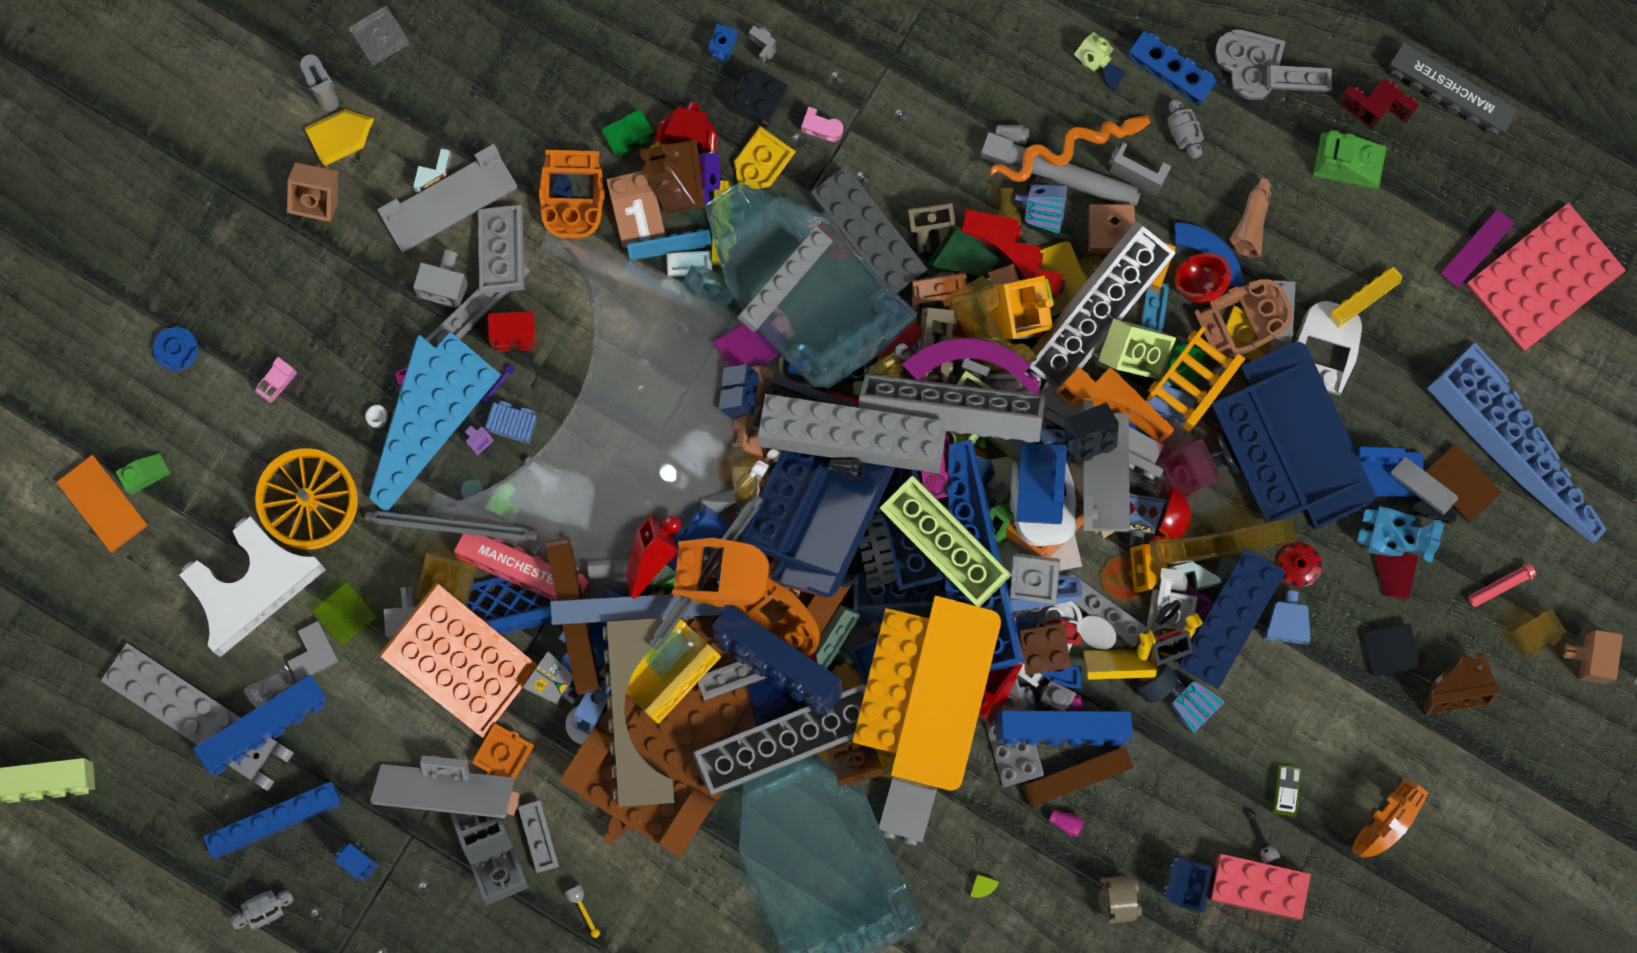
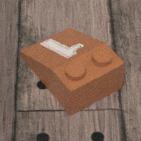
M642 171L606 179L623 249L627 248V245L633 241L639 243L645 239L656 240L660 236H665L666 238L656 193Z

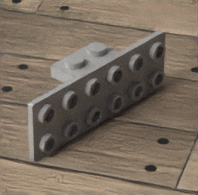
M1016 679L1001 711H1037L1034 703L1035 696L1030 686L1019 687L1018 680ZM995 720L991 725L985 722L1003 787L1044 775L1036 745L1027 746L1026 742H1018V745L1006 746L1004 742H996Z
M435 755L422 756L420 761L421 768L382 764L371 797V803L374 805L505 818L514 785V778L470 773L467 760L460 758H442Z

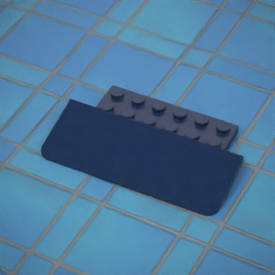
M1293 342L1241 366L1240 369L1248 387L1212 403L1211 407L1266 527L1306 510L1313 528L1316 530L1372 504L1375 499V492L1307 346L1302 342Z
M782 450L760 495L763 499L759 506L760 509L743 530L738 542L753 545L762 550L766 555L781 560L772 578L773 581L781 586L821 597H831L838 591L896 467L863 462L864 474L862 478L852 481L829 472L830 460L837 458Z

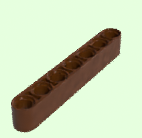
M569 536L546 541V550L557 601L583 600ZM562 624L577 694L581 695L600 691L601 682L589 624Z

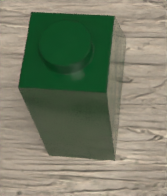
M951 228L927 266L956 273L964 272L967 275L988 277V272L997 269L998 265L996 263L999 258L958 228Z

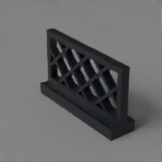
M775 373L766 393L772 395L775 392L783 397L859 408L858 405ZM764 400L753 424L757 428H760Z

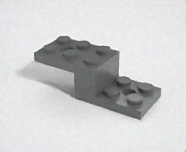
M450 813L461 846L472 867L486 906L529 888L511 838L501 818ZM505 873L503 879L495 880L498 874Z

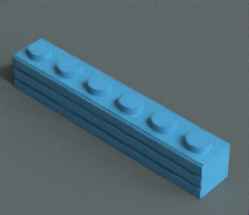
M700 229L698 232L692 233V231H688L683 235L672 234L667 238L660 236L656 240L645 239L639 243L633 241L627 245L629 260L633 261L666 255V253L710 247L712 242L709 230Z

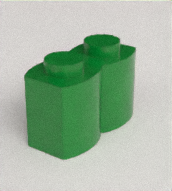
M641 110L635 111L602 129V133L614 156L620 155L621 157L631 153V148L634 146L647 145L654 136Z

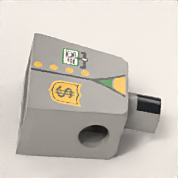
M549 652L546 653L523 686L527 692L556 705L559 704L562 698L574 704L580 696L577 694L576 689L571 687L574 682L573 675Z

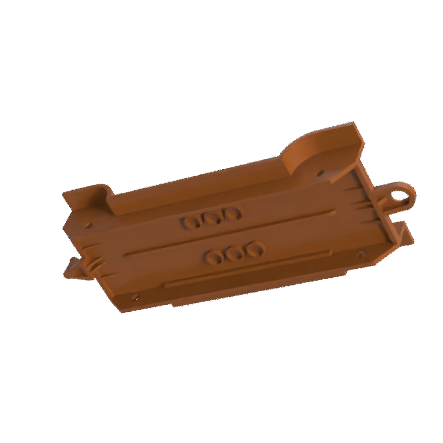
M733 511L726 518L727 531L738 517V514ZM712 547L711 550L702 558V566L706 562L708 557L711 555L715 547ZM722 561L701 591H719L718 579L715 577L721 569ZM840 586L836 594L831 597H821L800 591L797 598L816 621L820 635L850 586ZM771 599L759 611L774 624L789 613V606L781 600ZM720 615L696 616L693 619L687 617V620L682 621L721 656L707 673L738 662L729 651L724 652L715 645L713 624ZM765 678L704 700L698 683H696L659 724L626 694L625 718L631 740L639 754L651 767L673 779L674 803L619 807L618 802H614L613 788H617V779H612V765H616V757L611 756L610 742H615L614 732H609V719H613L612 709L607 710L598 726L587 737L559 782L611 815L608 834L604 836L605 843L613 844L617 838L632 828L681 858L704 819L723 793L720 792L709 796L693 753L767 723L787 690L784 688L778 689L771 683L769 678Z

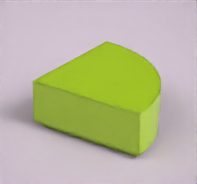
M977 874L970 897L980 898L991 894L999 882Z

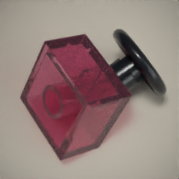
M1218 433L1216 435L1220 448L1212 452L1203 439L1182 446L1159 461L1171 488L1178 489L1188 499L1222 480L1220 467L1228 464L1235 474L1240 473V468L1223 434Z

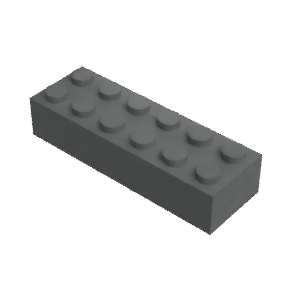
M847 166L811 191L810 199L890 301H893L912 286V280H919L926 276L928 269Z

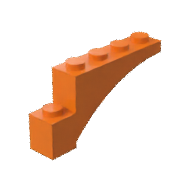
M1079 367L1055 391L1070 407L1073 405L1084 406V400H1093V407L1107 402L1113 413H1128L1129 422L1145 431L1158 443H1162L1174 431L1169 423L1111 367L1096 382Z

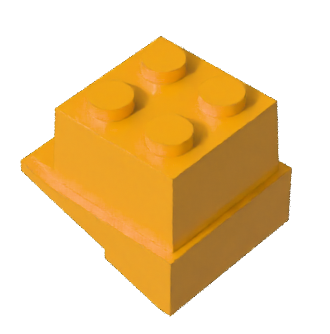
M1044 276L994 285V289L983 291L991 335H1002V339H1013L1053 329L1050 312L1053 301L1048 299Z

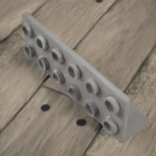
M494 144L475 154L477 161L401 204L398 199H395L377 209L401 252H406L475 213L478 209H482L517 189V184L503 163L499 151Z
M1084 400V411L1093 407V400ZM1114 413L1119 422L1117 447L1109 453H1101L1089 461H1083V531L1130 530L1128 413Z

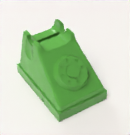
M1330 130L1327 133L1322 132L1313 177L1351 185L1356 184V186L1378 190L1387 146L1357 137L1354 134H1341L1335 130Z

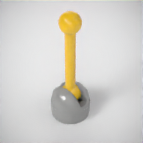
M579 884L567 890L564 894L570 902L578 904L591 929V936L597 938L600 935V931L595 929L581 902L584 897V891Z

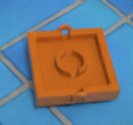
M494 723L472 764L487 771V775L512 777L515 781L534 745L520 738L519 734L513 730L510 732Z

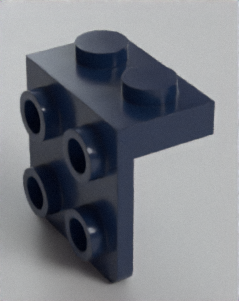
M1176 856L1170 865L1169 872L1171 875L1169 883L1166 884L1164 889L1165 901L1180 908L1206 913L1216 869L1195 864Z

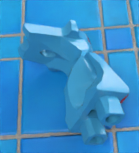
M1381 506L1377 511L1365 509L1362 522L1373 525L1372 532L1360 529L1357 542L1368 546L1367 552L1402 556L1404 552H1414L1423 555L1424 561L1432 563L1434 554L1440 545L1444 524L1440 520H1433L1426 527H1413L1410 525L1415 521L1414 516ZM1394 520H1404L1405 525L1397 526L1394 524ZM1404 537L1413 538L1414 544L1407 543ZM1388 541L1394 542L1396 544V548L1392 549L1388 547Z

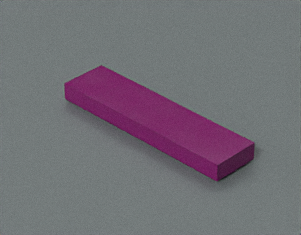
M1497 209L1442 271L1440 276L1457 289L1515 223Z

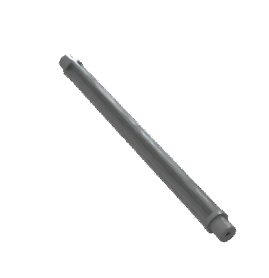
M755 494L751 501L747 502L723 536V540L736 542L753 516L760 509L759 506L763 501L761 497ZM715 548L701 567L698 591H701L721 563L724 548ZM683 596L679 598L659 628L652 635L653 638L648 645L657 650L661 643L664 644L669 634L693 601L690 598Z
M379 510L366 511L365 520L372 521L374 524L398 525L524 541L539 539V531L531 530L528 527L504 526Z

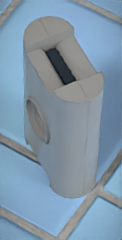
M306 55L302 58L300 66L313 96L316 97L323 110H335L339 100L331 79L316 56Z

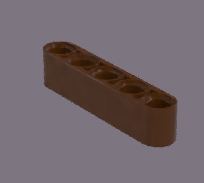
M1122 747L1022 787L1030 808L1126 772L1133 769L1134 766L1126 747Z

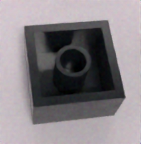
M748 65L729 102V111L769 129L788 93V84Z
M1105 402L1066 418L1064 443L1076 463L1089 461L1094 456L1101 453H1109L1117 447L1119 422L1108 403Z

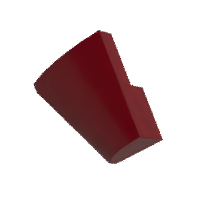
M1403 553L1402 556L1373 554L1378 567V576L1382 582L1383 595L1402 601L1409 600L1418 555Z

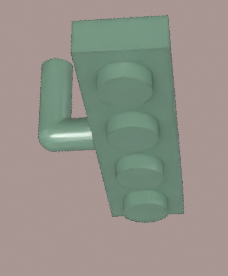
M841 605L820 637L818 647L814 653L817 657V663L825 669L829 667L835 656L841 657L852 669L857 667L853 656L846 649L841 648L861 616L856 610Z

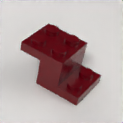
M1386 79L1381 81L1368 98L1360 88L1350 85L1338 102L1341 107L1371 130L1375 128L1387 111L1406 124L1419 106L1411 95H1405L1394 82L1387 81Z

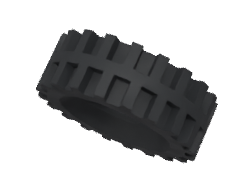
M879 505L856 551L866 588L896 582L893 555Z

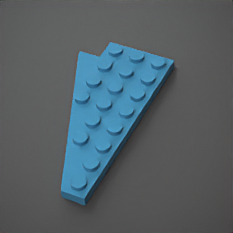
M450 331L436 347H433L422 336L418 335L416 337L368 496L383 511L388 512L501 376L500 373Z

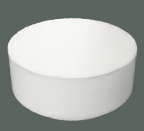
M373 405L366 411V421L371 427L381 428L387 424L389 415L383 406Z

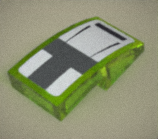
M1279 765L1273 814L1296 817L1302 768Z

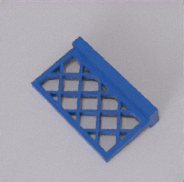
M500 577L459 587L463 605L468 609V604L472 606L470 609L472 612L477 609L486 614L482 620L500 635L552 623L551 605L541 607L536 604L541 595L536 594L531 601L522 596L526 590L522 587L520 592L517 593L509 588L511 582ZM493 585L503 588L497 598L487 593ZM476 590L481 594L476 602L473 603L467 599L465 592ZM506 591L516 596L510 606L500 601ZM484 596L494 601L488 611L478 606ZM519 599L530 604L526 611L519 612L513 609ZM497 604L508 609L502 617H496L491 614Z

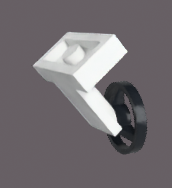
M1166 568L1161 570V585L1157 603L1160 614L1155 621L1159 626L1167 623L1182 605L1179 600L1169 603L1171 590L1187 592L1188 581L1184 571Z

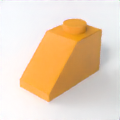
M1143 544L1131 547L1134 592L1150 590L1159 580L1162 568H1167L1165 545Z

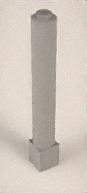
M989 132L980 158L1021 170L1023 154L1026 148L1013 144L1014 141ZM1039 155L1033 159L1031 174L1119 205L1133 204L1137 206L1141 193L1137 192L1138 187L1070 163L1063 166H1054Z

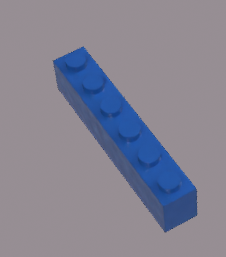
M310 674L193 748L194 754L209 777L213 774L219 775L233 761L237 763L247 756L246 753L252 749L258 750L262 748L269 738H277L286 731L285 728L291 724L297 725L310 712L316 713L325 706L326 696Z
M1001 711L995 714L996 742H1004L1006 746L1018 745V742H1026L1027 746L1039 745V742H1047L1048 746L1061 745V742H1069V746L1082 745V742H1090V746L1104 745V742H1111V746H1123L1126 741L1133 739L1131 712Z
M331 781L208 834L203 838L211 857L218 859L341 806L343 802L335 783Z

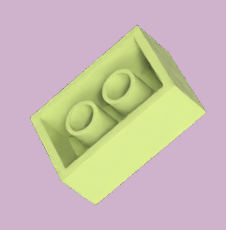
M1113 319L1098 361L1117 370L1161 380L1176 338L1157 329Z

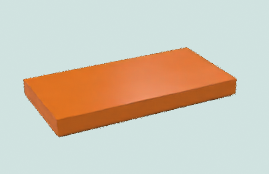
M93 455L56 482L111 553L148 526Z

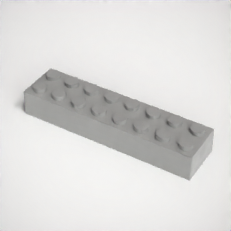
M1135 221L1052 323L1053 329L1047 330L1026 355L1025 359L1031 364L1029 368L1041 375L1051 385L1059 388L1079 367L1082 369L1107 338L1113 319L1122 320L1175 255V252L1144 226Z
M865 374L859 398V408L947 421L946 431H954L958 434L970 433L981 437L994 436L1005 440L1018 439L1025 442H1039L1046 396Z
M765 394L758 435V447L838 459L857 458L865 463L939 474L947 421Z
M865 684L843 692L841 698L826 717L821 713L819 715L815 714L808 707H805L695 751L693 756L709 796L852 740L866 690Z

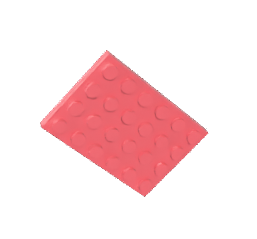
M1568 203L1466 285L1519 349L1524 352L1626 270Z

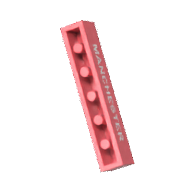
M472 534L462 535L454 551L456 559L550 600L557 601L550 564L546 563L544 558L534 555V557L527 555L523 549L516 546L511 548L498 538L490 539L486 536ZM578 573L584 600L590 585L587 578Z

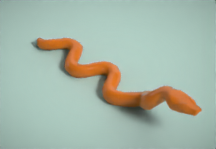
M1148 116L1134 117L1124 121L1120 127L1112 121H1106L1101 125L1100 131L1084 127H1073L1064 137L1061 155L1054 154L1043 145H1031L1026 148L1023 154L1021 171L1016 172L1005 165L996 164L992 166L990 175L999 172L1012 181H1026L1032 173L1033 159L1037 155L1043 157L1054 166H1063L1072 159L1076 139L1081 138L1096 144H1104L1109 140L1110 134L1117 138L1133 135L1144 129L1151 121Z

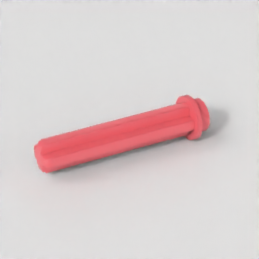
M1524 563L1520 569L1470 594L1468 600L1473 607H1477L1528 579L1533 580V576L1536 575L1535 569L1530 563L1527 565Z

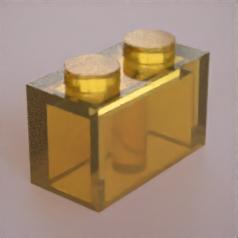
M1550 609L1512 631L1509 635L1523 657L1528 654L1533 657L1543 651L1541 646L1546 643L1552 646L1562 640L1560 635L1565 633L1566 630L1553 609Z

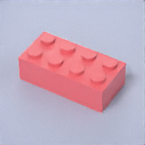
M1224 854L1217 855L1216 872L1209 896L1210 901L1294 920L1302 919L1311 874Z

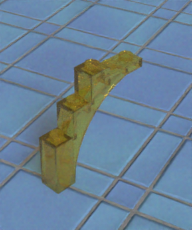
M1278 520L1224 533L1174 540H1154L1149 543L1153 564L1177 566L1189 562L1218 560L1242 554L1245 547L1257 553L1295 543L1297 539L1293 520Z

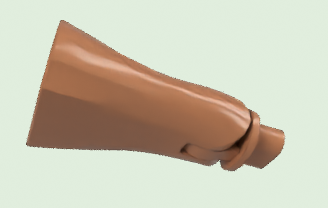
M1260 178L1258 185L1250 192L1243 217L1230 237V241L1235 246L1237 253L1251 258L1261 256L1264 221L1269 206L1268 199L1271 198V185L1265 178Z

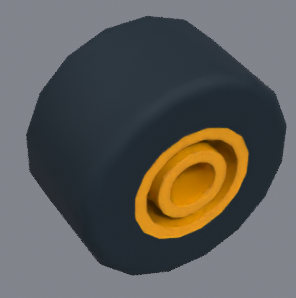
M1167 663L1159 666L1155 665L1156 677L1134 678L1133 686L1146 702H1157L1165 698L1175 688L1178 677Z

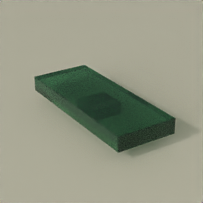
M1028 224L1027 227L1068 242L1074 229L1062 225L1060 232L1055 233Z

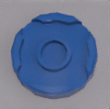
M166 328L156 336L153 343L154 356L163 368L170 371H182L189 368L195 362L198 355V343L195 336L185 328Z

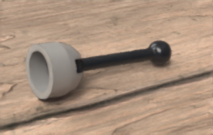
M1250 810L1247 812V818L1251 819L1263 845L1260 854L1263 863L1268 864L1279 859L1280 854L1277 849L1267 845L1255 819L1256 813Z

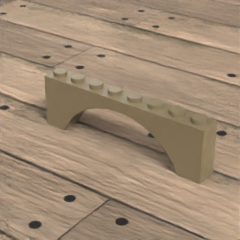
M663 618L607 622V627H603L604 641L608 640L609 650H604L605 664L610 663V673H606L607 687L611 686L612 696H607L608 710H613V719H609V732H614L615 741L610 742L611 756L616 757V765H612V779H617V788H613L614 802H618L619 807L674 803L673 779L656 771L642 758L631 740L625 718V698L629 681L637 665L653 649L648 644L653 638L652 635L663 622Z

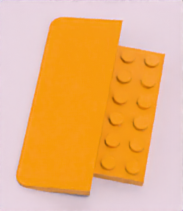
M939 596L934 598L930 619L886 608L853 743L896 753L891 776L950 791L958 789L963 781L1001 625L1000 616L995 611Z

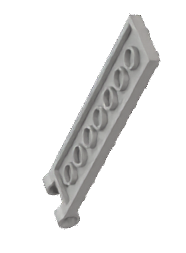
M126 643L101 680L197 745H200L241 719L128 643ZM269 738L262 748L258 750L252 749L246 753L247 756L237 763L233 761L229 766L269 791L274 781L259 772L260 768L271 752L287 763L294 753L274 739ZM255 753H259L258 759H254L253 755Z

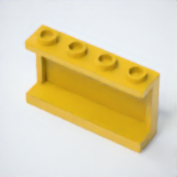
M680 619L664 644L661 643L657 650L653 648L637 665L629 681L626 694L659 724L721 656Z

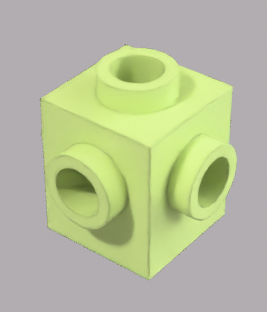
M1093 32L1083 41L1074 55L1082 61L1085 67L1095 71L1100 66L1104 68L1111 60L1109 55L1114 48L1109 45L1106 39L1099 37Z

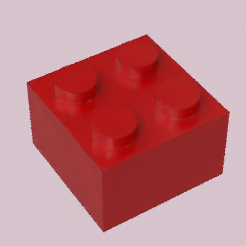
M533 311L488 314L489 341L492 349H496L497 352H508L510 348H519V351H530L532 347H537L536 319Z

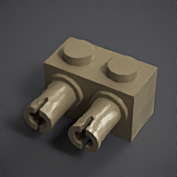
M952 202L908 209L911 232L916 233L918 253L924 252V244L926 245L927 252L933 251L929 233L931 229L938 230L941 244L950 229L956 226Z

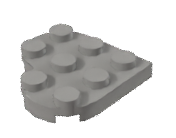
M1232 30L1221 36L1215 47L1216 63L1220 68L1231 73L1232 89L1236 94L1248 100H1262L1272 90L1267 89V67L1270 65H1280L1286 41L1244 30Z

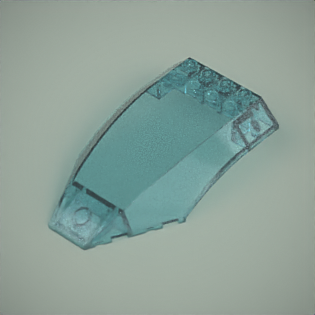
M740 182L705 204L726 286L743 310L816 226L833 240L758 328L768 342L813 387L830 388L879 355L917 316V313L856 252L836 226L829 213L823 212L821 214L810 210L809 206L796 204L792 200L780 196L775 198L766 195L763 190L752 189Z
M815 755L744 783L739 852L783 953H875L904 940L923 925L865 793L858 790L852 784L839 787L833 768Z

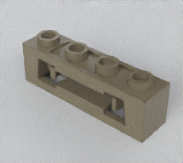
M922 309V334L919 351L934 344L935 335L932 334L941 333V337H938V342L954 339L952 338V331L955 329L957 321L956 316H954V310ZM949 361L937 366L935 374H938V376H928L927 372L919 381L950 384L948 383L949 374L952 373L953 362Z

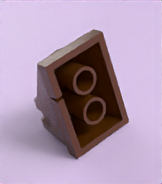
M697 140L663 144L662 146L642 149L640 151V156L645 161L642 172L648 178L666 214L705 206Z
M1484 653L1476 654L1475 660H1470L1468 655L1461 656L1458 664L1451 671L1446 670L1435 679L1430 686L1431 692L1425 700V715L1448 712V709L1456 711L1493 704L1500 691L1498 684H1495Z

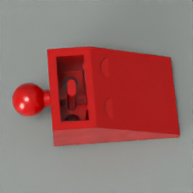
M650 515L636 531L625 574L631 598L634 600L665 565L675 559L678 548L674 533L678 532L681 528V521L677 516H667L662 522L653 515Z
M1023 664L989 671L983 695L985 701L981 703L978 718L990 725L995 720V714L999 713L1004 707Z

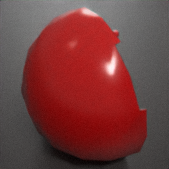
M1200 253L1191 256L1182 262L1176 270V288L1187 300L1200 304L1215 301L1224 294L1230 284L1231 270L1229 263L1222 256L1214 253Z
M1174 487L1166 493L1169 498L1163 513L1160 515L1155 534L1153 535V541L1162 543L1174 542L1184 535L1190 526L1192 509L1189 501L1183 493Z

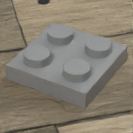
M1015 553L1013 557L1010 599L1056 604L1060 559Z

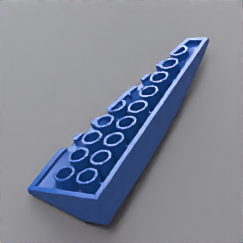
M972 440L950 444L948 511L1002 564ZM947 577L946 599L976 606ZM1005 581L980 606L981 608L995 611L1001 619L989 671L1025 664L1009 590Z

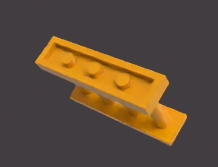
M1203 326L1198 332L1193 330L1186 339L1189 344L1161 381L1157 382L1155 380L1147 390L1151 394L1146 400L1150 402L1157 395L1184 416L1183 418L1186 422L1182 427L1188 432L1196 425L1245 360L1240 354H1237L1234 359L1231 357L1227 358L1202 339L1200 336L1206 330ZM1194 344L1223 365L1222 368L1225 371L1221 376L1213 374L1187 354ZM1181 361L1210 382L1209 385L1212 388L1208 393L1206 391L1202 392L1174 371ZM1168 378L1197 399L1196 402L1199 405L1195 410L1193 408L1189 409L1162 388Z

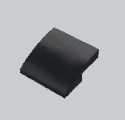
M1411 623L1364 633L1374 677L1421 667Z

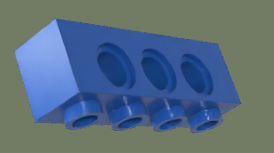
M1144 31L1127 56L1132 62L1198 107H1200L1217 81L1214 79L1213 74L1196 67V63L1193 60L1180 56L1174 47L1164 45L1160 42L1159 37L1153 33L1148 34ZM1156 51L1160 54V58L1154 59L1149 53ZM1175 64L1178 70L1171 71L1167 65ZM1193 76L1196 79V83H1188L1186 77Z

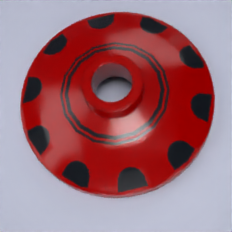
M1306 543L1288 545L1281 551L1277 559V565L1286 570L1282 579L1294 587L1311 585L1318 579L1322 571V560L1319 553ZM1298 560L1304 561L1305 566L1303 568L1298 567Z

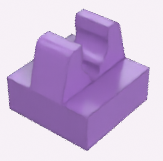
M470 426L465 431L469 437L465 442L477 456L494 441L483 427L476 431Z

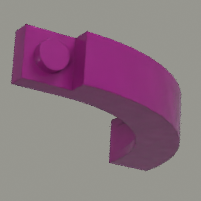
M955 338L935 343L922 349L902 364L918 381L927 372L943 363L957 359H981L1005 368L1033 395L1041 389L1038 385L1041 381L1032 372L1029 375L1026 373L1031 364L1025 358L1004 345L979 338Z

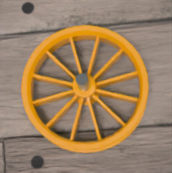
M303 448L280 455L266 467L257 484L255 502L262 524L273 537L295 549L313 550L328 546L345 534L356 515L358 494L352 476L338 459L321 450ZM303 458L320 459L308 489ZM298 459L300 460L303 482L302 489L297 486L283 468L284 465ZM324 462L330 463L339 470L313 491ZM280 468L298 489L297 493L269 483ZM343 475L348 487L347 491L318 495L319 492ZM267 487H271L295 496L296 499L265 503V494ZM349 495L346 512L323 504L319 500ZM297 503L271 524L266 508ZM318 506L345 515L341 523L334 530L317 511L316 508ZM300 508L289 537L275 529L277 525ZM305 511L307 512L310 540L293 539ZM311 511H315L331 532L329 534L314 539Z

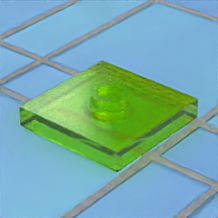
M345 583L313 611L315 616L342 647L377 618L348 583Z

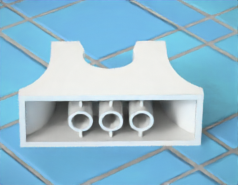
M251 516L248 519L246 517L241 519L235 525L236 529L233 530L239 545L247 551L250 559L249 570L241 580L234 583L221 582L214 572L199 561L194 563L191 561L182 568L183 572L180 574V577L198 597L206 612L209 622L208 646L220 657L326 570L315 557L298 556L280 548L268 537Z

